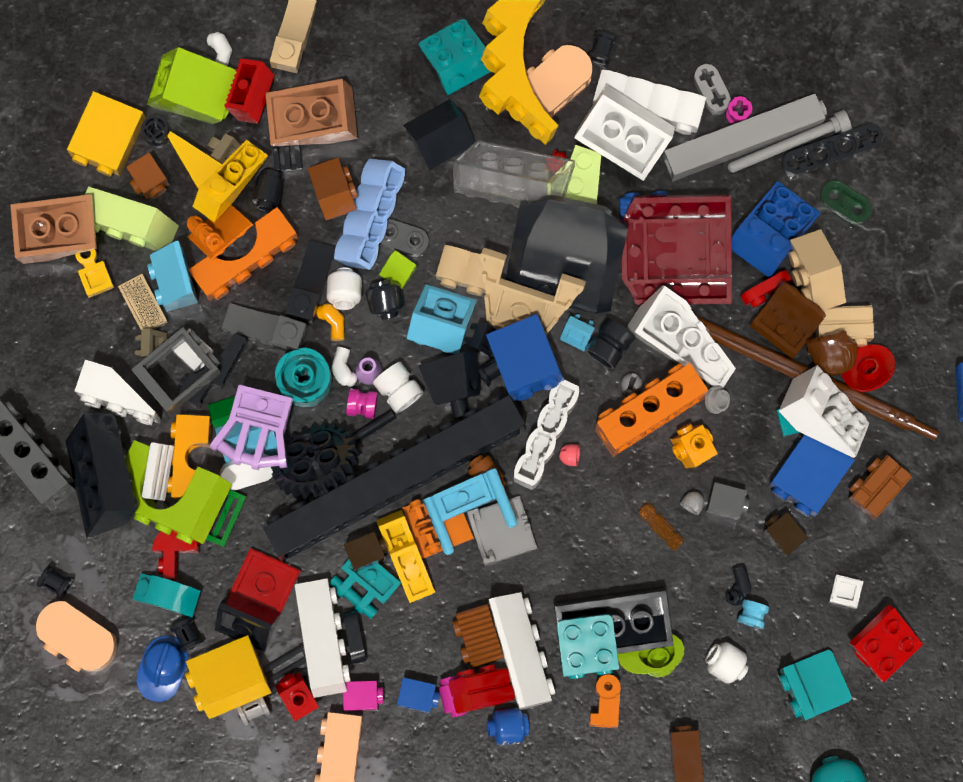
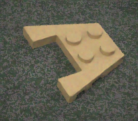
M483 248L480 256L483 263L482 278L483 283H485L486 293L484 297L487 323L496 330L537 314L547 335L564 311L571 306L573 300L578 294L580 295L586 283L584 280L562 274L556 295L552 296L501 279L507 255Z

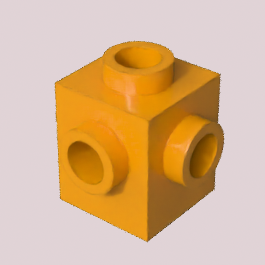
M691 423L677 430V436L670 439L673 444L672 450L678 460L682 461L685 468L697 467L718 454L712 444L713 437L703 425L692 426Z

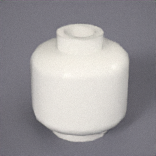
M346 267L339 268L336 272L331 273L327 279L326 297L328 302L339 310L354 308L362 298V279L360 275Z
M724 642L720 645L715 644L709 650L705 659L709 673L727 684L737 679H743L748 671V666L746 665L747 655L729 642Z

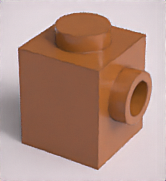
M147 153L126 167L133 178L129 183L137 195L143 193L145 198L149 199L150 197L157 198L166 192V187L169 186V183L150 153Z

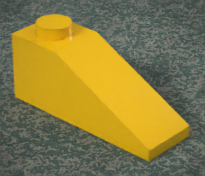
M170 131L167 135L194 184L199 189L222 164Z

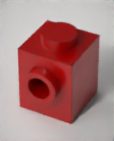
M300 672L284 676L280 679L279 684L275 685L279 696L294 721L319 708L316 699L313 697Z

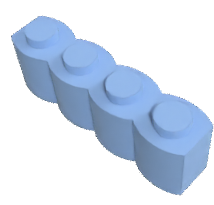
M369 159L366 162L361 175V184L356 189L358 198L353 199L357 210L349 212L345 219L343 235L338 240L335 248V260L349 267L368 270L372 268L377 259L378 244L386 233L387 219L395 207L396 193L400 190L404 181L405 168L393 161Z

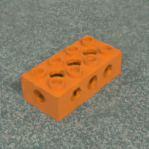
M680 363L668 371V375L664 380L660 381L657 378L647 384L645 390L639 396L633 393L621 401L622 404L617 410L614 411L613 408H609L600 414L595 431L611 456L614 457L705 399L709 390L691 363L686 366ZM667 390H675L679 396L671 397L668 395ZM646 404L653 405L656 411L648 412L643 406ZM629 419L633 426L625 427L621 424L620 420Z

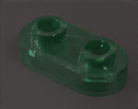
M828 182L821 191L820 198L823 205L849 223L859 225L866 222L872 211L870 202L842 182ZM834 192L838 195L839 199L831 200L829 194ZM852 208H859L861 215H854Z

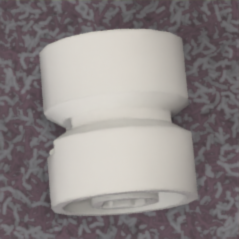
M401 362L389 367L373 381L374 386L382 396L388 395L387 403L396 414L408 408L424 394V391L415 380H409L410 373Z

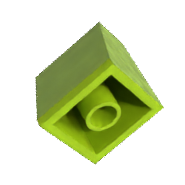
M177 47L162 55L147 105L211 124L218 123L228 115L229 111L225 108L224 104L227 103V94L230 93L229 89L232 88V80L237 72L233 68Z

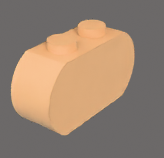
M565 45L556 51L552 49L542 58L543 63L536 69L532 66L526 71L534 95L551 118L590 85L592 63L587 53L579 47Z
M65 601L51 603L38 616L36 631L39 639L45 642L43 648L56 657L59 653L67 657L66 664L74 670L80 672L83 668L89 672H96L105 669L114 660L117 653L115 635Z

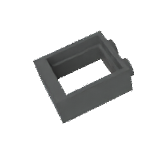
M183 327L131 369L169 415L221 374L217 368L220 362L210 351L205 354L199 347L203 343L193 330L187 333ZM186 342L209 370L175 399L171 400L148 372L181 344Z

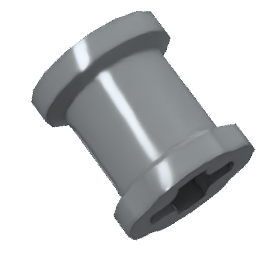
M264 697L237 707L245 726L254 718L263 714L267 716L271 714Z

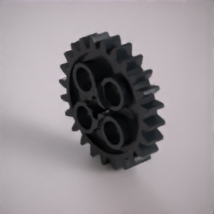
M323 422L320 428H317L315 424H312L309 431L303 427L301 428L300 435L292 433L293 439L291 441L284 440L287 468L273 466L271 467L273 471L271 474L279 489L284 490L286 495L292 493L293 497L297 498L302 494L303 498L307 499L309 494L313 493L316 498L321 490L328 494V487L338 488L337 482L339 480L347 481L345 473H353L352 465L358 464L356 459L359 456L358 445L351 432L346 431L344 426L337 428L336 424L333 423L328 428L326 423Z

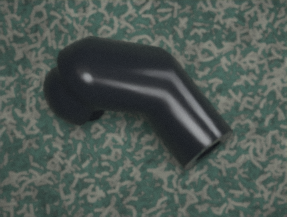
M746 566L732 569L736 583L726 594V601L730 605H741L751 592V584Z

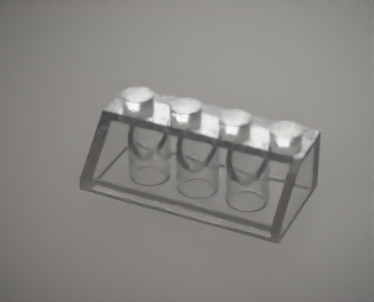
M477 140L453 162L454 192L464 194L467 197L488 199L495 203L512 204L519 208L520 202L523 200H527L526 202L535 201L545 195L565 197L575 167V160Z

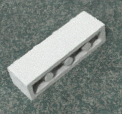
M328 579L295 584L310 688L313 697L347 692L345 682H350L348 665H343L341 656L346 655L344 639H338L337 630L342 629L340 614L334 613L333 604L338 603L335 587L330 588Z

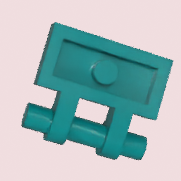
M350 560L341 568L349 577L343 582L339 577L335 576L329 582L337 590L336 594L341 598L345 597L356 606L355 610L358 613H364L370 619L378 612V610L370 605L371 602L376 598L384 605L402 584L380 564H375L355 573ZM356 582L368 591L363 598L352 589Z

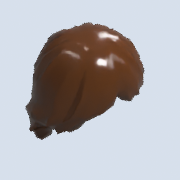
M841 330L825 337L820 336L819 338L815 337L814 339L809 338L807 340V352L812 357L814 365H818L829 376L844 374L850 371L856 363L858 344L847 336V331Z

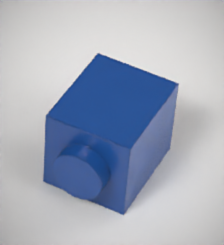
M403 678L397 706L430 713L431 708L437 709L440 692L435 691L436 685Z

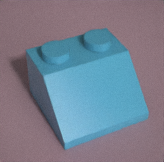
M172 242L150 255L152 263L147 264L151 279H156L159 289L154 290L158 305H163L168 312L197 304L198 300L191 275L188 271L187 259L180 242Z
M425 284L412 315L407 339L420 345L440 349L445 353H460L477 300Z

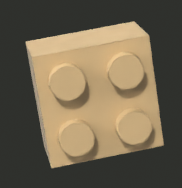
M820 229L791 239L792 251L788 252L791 265L795 269L791 271L794 284L801 286V294L809 301L818 304L822 311L846 303L842 267L822 230Z

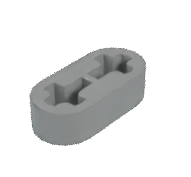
M710 64L699 66L694 74L695 86L699 94L706 97L705 106L709 112L717 115L723 114L727 111L731 100L729 92L714 66ZM702 72H705L707 75H713L710 80L712 87H709L706 80H700ZM715 91L718 98L725 99L723 100L722 107H719L718 104H712L714 99L712 92Z

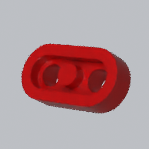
M784 270L746 291L740 298L745 306L751 305L753 308H756L766 302V296L776 292L782 282L790 285L789 283L793 279L788 270Z

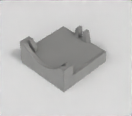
M520 496L509 499L517 519V525L513 528L507 526L498 503L467 512L484 566L537 549Z

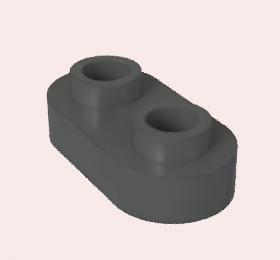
M387 219V229L391 228L395 233L390 237L384 235L380 242L382 246L414 257L421 256L427 251L429 239L425 231L393 219ZM418 237L420 243L412 245L410 243L411 238Z

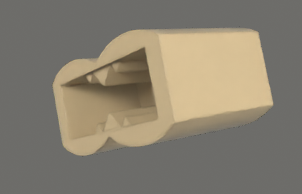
M445 245L437 269L436 279L440 280V285L456 289V285L467 288V293L482 296V293H485V283H483L482 278L483 263L480 258L481 254Z

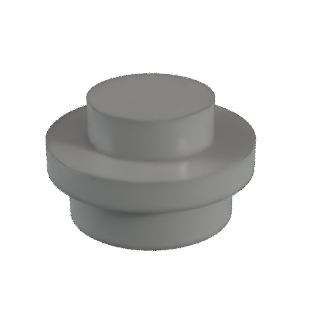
M711 387L705 397L707 410L714 414L725 411L730 404L729 393L722 387Z

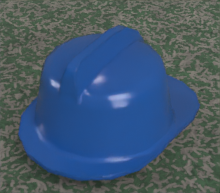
M162 636L156 638L149 643L144 652L136 682L141 694L150 701L162 702L169 700L180 687L187 666L188 653L180 652L181 645L175 637Z

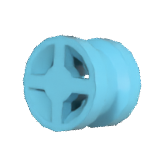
M743 600V612L738 616L737 622L750 627L764 629L765 622L763 619L765 614L769 612L770 607L754 601Z

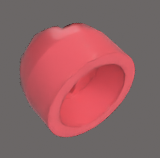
M568 444L561 448L559 458L563 464L578 466L580 445Z

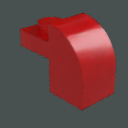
M160 531L152 547V551L155 554H163V558H159L158 561L159 575L163 574V578L177 581V554L200 553V543L193 540L190 545L176 538L178 533L171 531L170 535Z

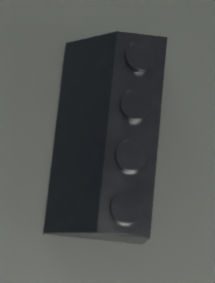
M83 413L65 441L86 538H92L127 524L138 507L137 499L133 496L132 476L127 470L126 450L122 448L120 439L121 428L116 422L115 413Z
M663 586L553 602L556 626L560 620L610 614L613 618L617 654L674 646L667 595Z

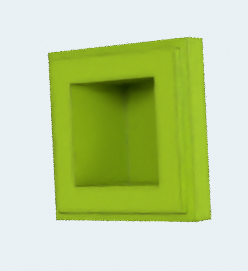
M394 250L379 276L384 279L391 278V281L397 282L402 290L417 270V265Z

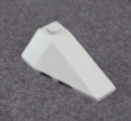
M666 286L658 289L639 307L626 327L635 337L677 364L682 363L683 366L691 363L699 377L711 386L724 388L736 369L718 343H715L709 335L704 324L695 316L687 301Z

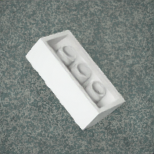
M520 592L489 599L490 610L519 710L551 702V695L555 694L551 678H545L543 668L548 666L544 652H538L535 641H539L540 638L536 624L530 625L528 614H532L528 597L523 598Z

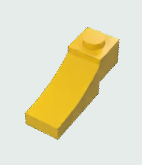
M402 510L376 520L409 603L435 593Z

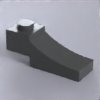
M230 303L221 329L232 334L237 333L273 347L275 345L293 351L301 348L308 327L306 323L281 315L263 313Z

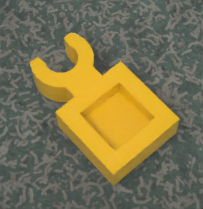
M95 249L90 250L91 256L87 259H83L80 253L75 254L78 262L85 267L79 270L78 273L89 298L114 288L104 261L96 263L97 252Z

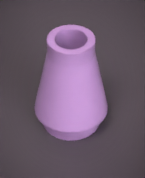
M364 358L358 362L355 373L360 382L370 385L383 373L380 362L376 359ZM367 364H371V366L373 367L370 371H365L363 369Z

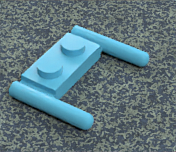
M496 468L423 500L444 554L450 555L454 552V547L444 521L497 499L507 526L513 528L517 525V519Z

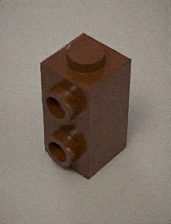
M692 726L675 727L676 732L669 733L673 781L704 782L699 730L692 731Z

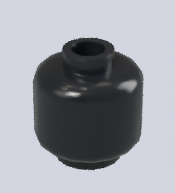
M391 278L370 283L371 288L365 292L370 313L375 316L381 315L382 320L397 317V311L404 307L400 285L397 282H392Z

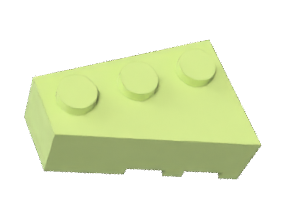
M88 186L85 195H92L95 232L98 233L99 230H102L110 237L118 240L123 238L132 244L158 251L172 243L179 226L159 209Z

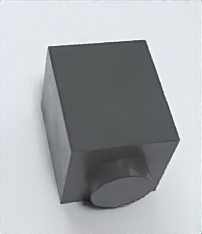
M714 483L706 512L739 520L741 514H747L750 499L745 498L747 490Z

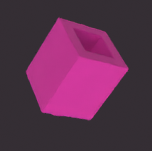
M377 681L345 682L347 692H343L344 711L378 710V704H383V687H378Z

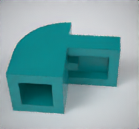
M141 573L132 600L193 617L201 591L165 578Z

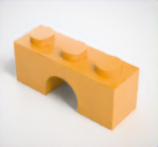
M177 415L176 422L171 423V438H175V447L171 462L173 476H169L167 493H171V497L174 500H180L183 497L196 471L188 465L189 454L195 448L210 447L212 420L210 416Z

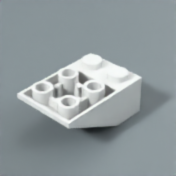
M85 360L75 388V392L81 397L80 400L85 402L84 405L95 409L105 406L108 410H111L110 413H115V415L126 418L127 414H130L137 418L136 421L152 426L153 422L161 423V419L156 412L111 367Z
M818 365L793 378L779 409V412L797 431L853 458L857 456L869 426L866 417L853 406L848 397L837 388L829 375L824 373Z

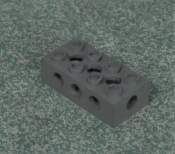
M0 400V454L38 501L51 511L76 490L71 484L74 482V479L61 464L59 466L55 465L54 462L58 459L44 443L41 445L37 443L41 438L26 422L24 424L20 422L24 417L9 401L4 404ZM11 428H13L12 433H11L10 435L6 436V433L8 432V430H10ZM30 449L28 456L23 458L24 452ZM48 470L47 475L40 479L41 473Z

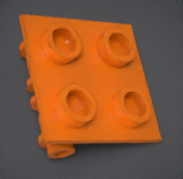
M231 205L215 222L209 218L204 222L199 216H190L187 220V228L191 234L187 237L206 256L213 260L222 254L237 238L243 236L253 224Z
M415 500L410 505L403 507L402 509L422 559L442 552L443 549L423 500ZM464 513L444 521L453 547L474 539Z

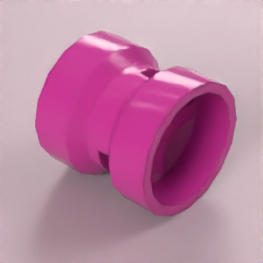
M350 388L347 416L355 417L359 414L364 415L365 418L374 419L378 392L369 391L361 393L359 389Z

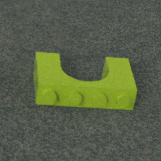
M134 440L126 456L127 470L132 476L131 487L133 496L136 497L138 503L133 519L149 526L150 522L156 524L155 529L167 535L174 531L178 533L176 538L190 545L193 540L204 544L232 483L217 474L197 467L183 497L175 505L167 509H157L154 499L142 497L150 446Z

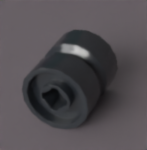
M606 318L598 330L600 336L593 337L585 351L599 363L610 369H615L623 357L621 351H627L636 337L620 323Z

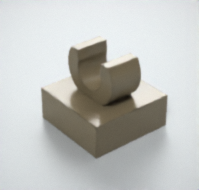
M226 133L221 141L212 137L207 144L209 148L213 149L211 157L221 164L241 146L234 137Z
M142 329L141 335L135 337V340L141 341V350H136L135 355L146 358L167 340V333L153 329Z

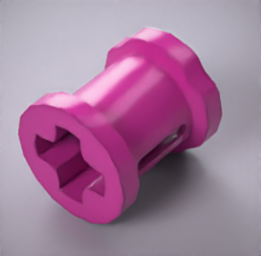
M735 97L728 105L726 111L727 121L733 125L749 119L752 113L751 102L745 97ZM736 107H739L741 112H743L742 116H738V112L735 111Z

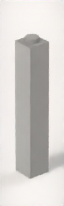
M816 94L664 150L663 160L673 182L823 124L825 115H827L826 107L823 101H818Z

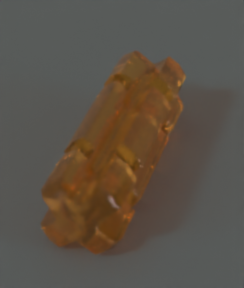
M646 504L639 511V515L644 521L649 522L648 525L662 540L667 541L666 544L673 551L677 550L684 543V539L678 533L675 534L673 532L674 529L660 514L657 515L655 513L656 510L651 504Z

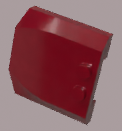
M731 194L634 196L622 220L623 223L624 220L629 223L622 255V279L630 290L636 305H642L662 286H666L686 300L688 304H732Z

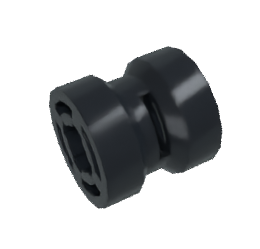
M152 115L143 121L141 131L146 142L154 148L166 146L170 141L167 136L170 128L166 120L161 116Z

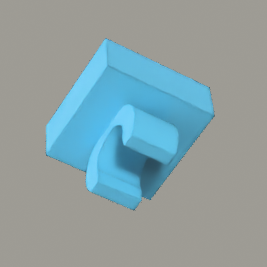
M579 314L574 317L570 316L560 340L585 351L595 329L593 327L594 322L590 320L586 324L580 321L581 315Z

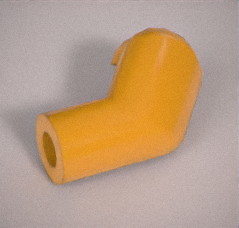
M325 303L317 308L316 315L319 319L326 320L331 325V340L344 341V316L332 304Z

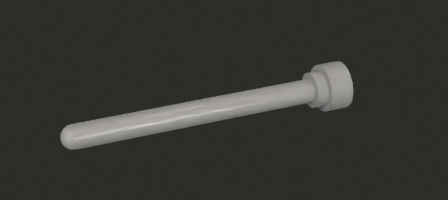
M844 109L833 113V117L829 118V121L730 162L728 170L732 173L832 131L835 133L849 131L852 129L849 117Z

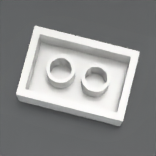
M606 84L579 125L574 138L644 181L673 138L675 127Z

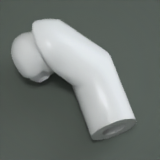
M220 32L210 33L207 37V44L214 48L217 53L215 62L228 66L232 47L224 34Z
M337 347L331 371L339 384L349 387L354 386L357 382V375L351 372L347 366L350 350Z

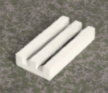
M151 442L142 491L143 498L165 501L174 446Z

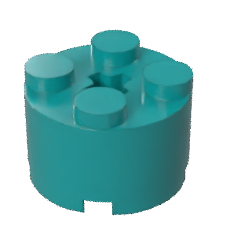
M299 348L298 350L288 352L281 357L276 366L275 379L277 387L282 396L293 399L292 405L314 407L326 398L331 389L332 375L328 363L320 353L313 349ZM305 372L308 373L309 381L304 380L303 383H300L298 375L303 376Z

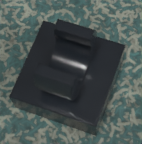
M479 321L478 325H470V329L475 333L471 340L465 338L464 342L481 355L491 358L493 352L486 334L494 332L496 329L490 324Z

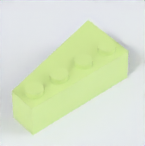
M575 145L557 196L597 204L601 154Z

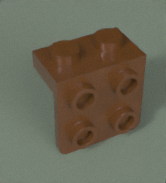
M782 282L766 306L750 324V327L790 358L794 359L825 319L826 314L818 304L809 301L801 295L797 288Z

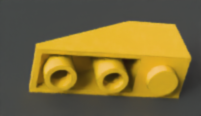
M246 140L199 187L193 207L215 222L235 201L267 159L268 155Z

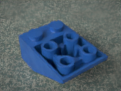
M777 181L732 236V251L768 278H771L788 257V252L792 251L790 240L803 236L821 213Z

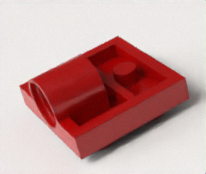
M891 605L882 610L849 642L859 660L871 669L875 676L883 683L923 645Z

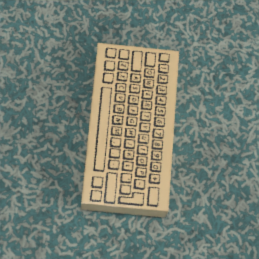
M143 274L118 286L141 330H155L168 323Z

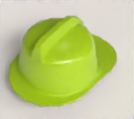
M672 634L674 646L618 654V661L625 670L634 674L665 677L673 672L675 667L682 661L685 647L682 641Z

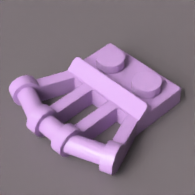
M239 385L230 418L214 438L210 448L215 452L218 450L235 465L240 466L243 463L252 466L251 468L255 470L273 466L287 468L284 432L293 399ZM241 423L243 425L236 449H234L225 442V439L235 425ZM251 426L261 429L254 455L244 453ZM269 432H276L278 455L263 457Z

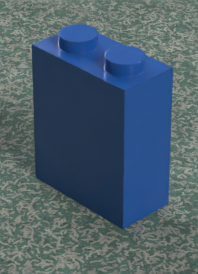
M537 314L486 334L507 391L513 401L526 400L532 397L533 393L542 389L551 390L564 381Z
M804 434L769 486L773 488L772 493L781 500L786 501V499H789L795 503L796 506L794 508L806 517L810 514L815 517L855 460Z

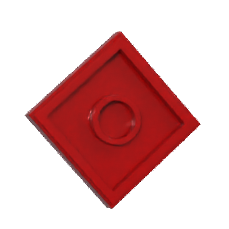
M250 548L231 588V592L282 614L301 570Z

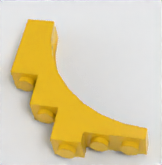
M498 0L487 10L482 22L487 31L496 36L486 46L481 57L485 67L489 71L494 72L495 75L484 84L479 98L487 108L494 110L498 115L507 109L513 119L520 121L534 138L541 140L546 145L553 138L559 125L547 114L534 95L526 75L523 59L524 35L527 25L533 15L543 6L545 0Z

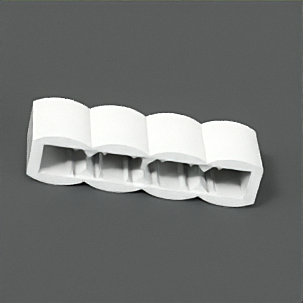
M609 70L601 71L593 104L607 84L673 125L676 132L690 135L691 132L697 133L706 97L692 92L680 91L666 85L654 84L643 79L628 77Z
M564 380L557 387L551 389L549 402L542 409L538 417L537 429L529 436L525 454L521 456L515 466V483L533 490L541 481L544 465L552 457L556 440L565 429L567 415L576 406L579 386Z

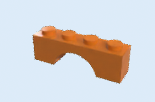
M278 207L255 222L257 230L256 242L246 256L234 261H224L216 257L211 260L207 256L188 270L209 301L214 298L216 300L221 299L229 292L228 288L236 282L242 284L251 277L250 272L257 267L261 269L266 267L274 260V255L280 251L285 253L295 246V240L298 239L297 234Z

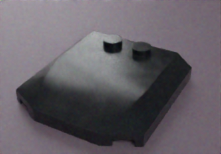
M545 195L541 196L539 200L521 201L505 280L555 296L561 276L566 274L586 281L583 291L573 300L569 308L595 314L611 311L629 223L625 220L624 223L612 215V211L606 206L570 198Z

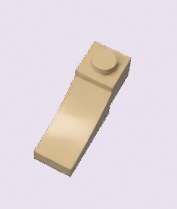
M317 0L288 1L278 36L275 39L270 59L271 68L298 74Z

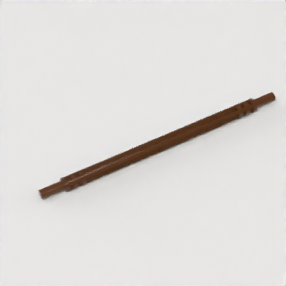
M695 315L704 324L712 339L729 349L792 378L811 369ZM831 378L832 382L848 397L854 407L908 432L912 430L934 441L936 440L939 431L915 420V416L863 392L855 391Z

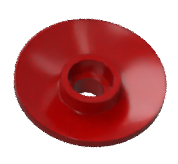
M871 344L858 348L855 365L850 371L842 374L843 380L848 387L855 391L869 392L885 385L894 374L895 358L888 348L881 345Z

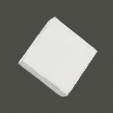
M836 574L829 602L856 609L863 581Z

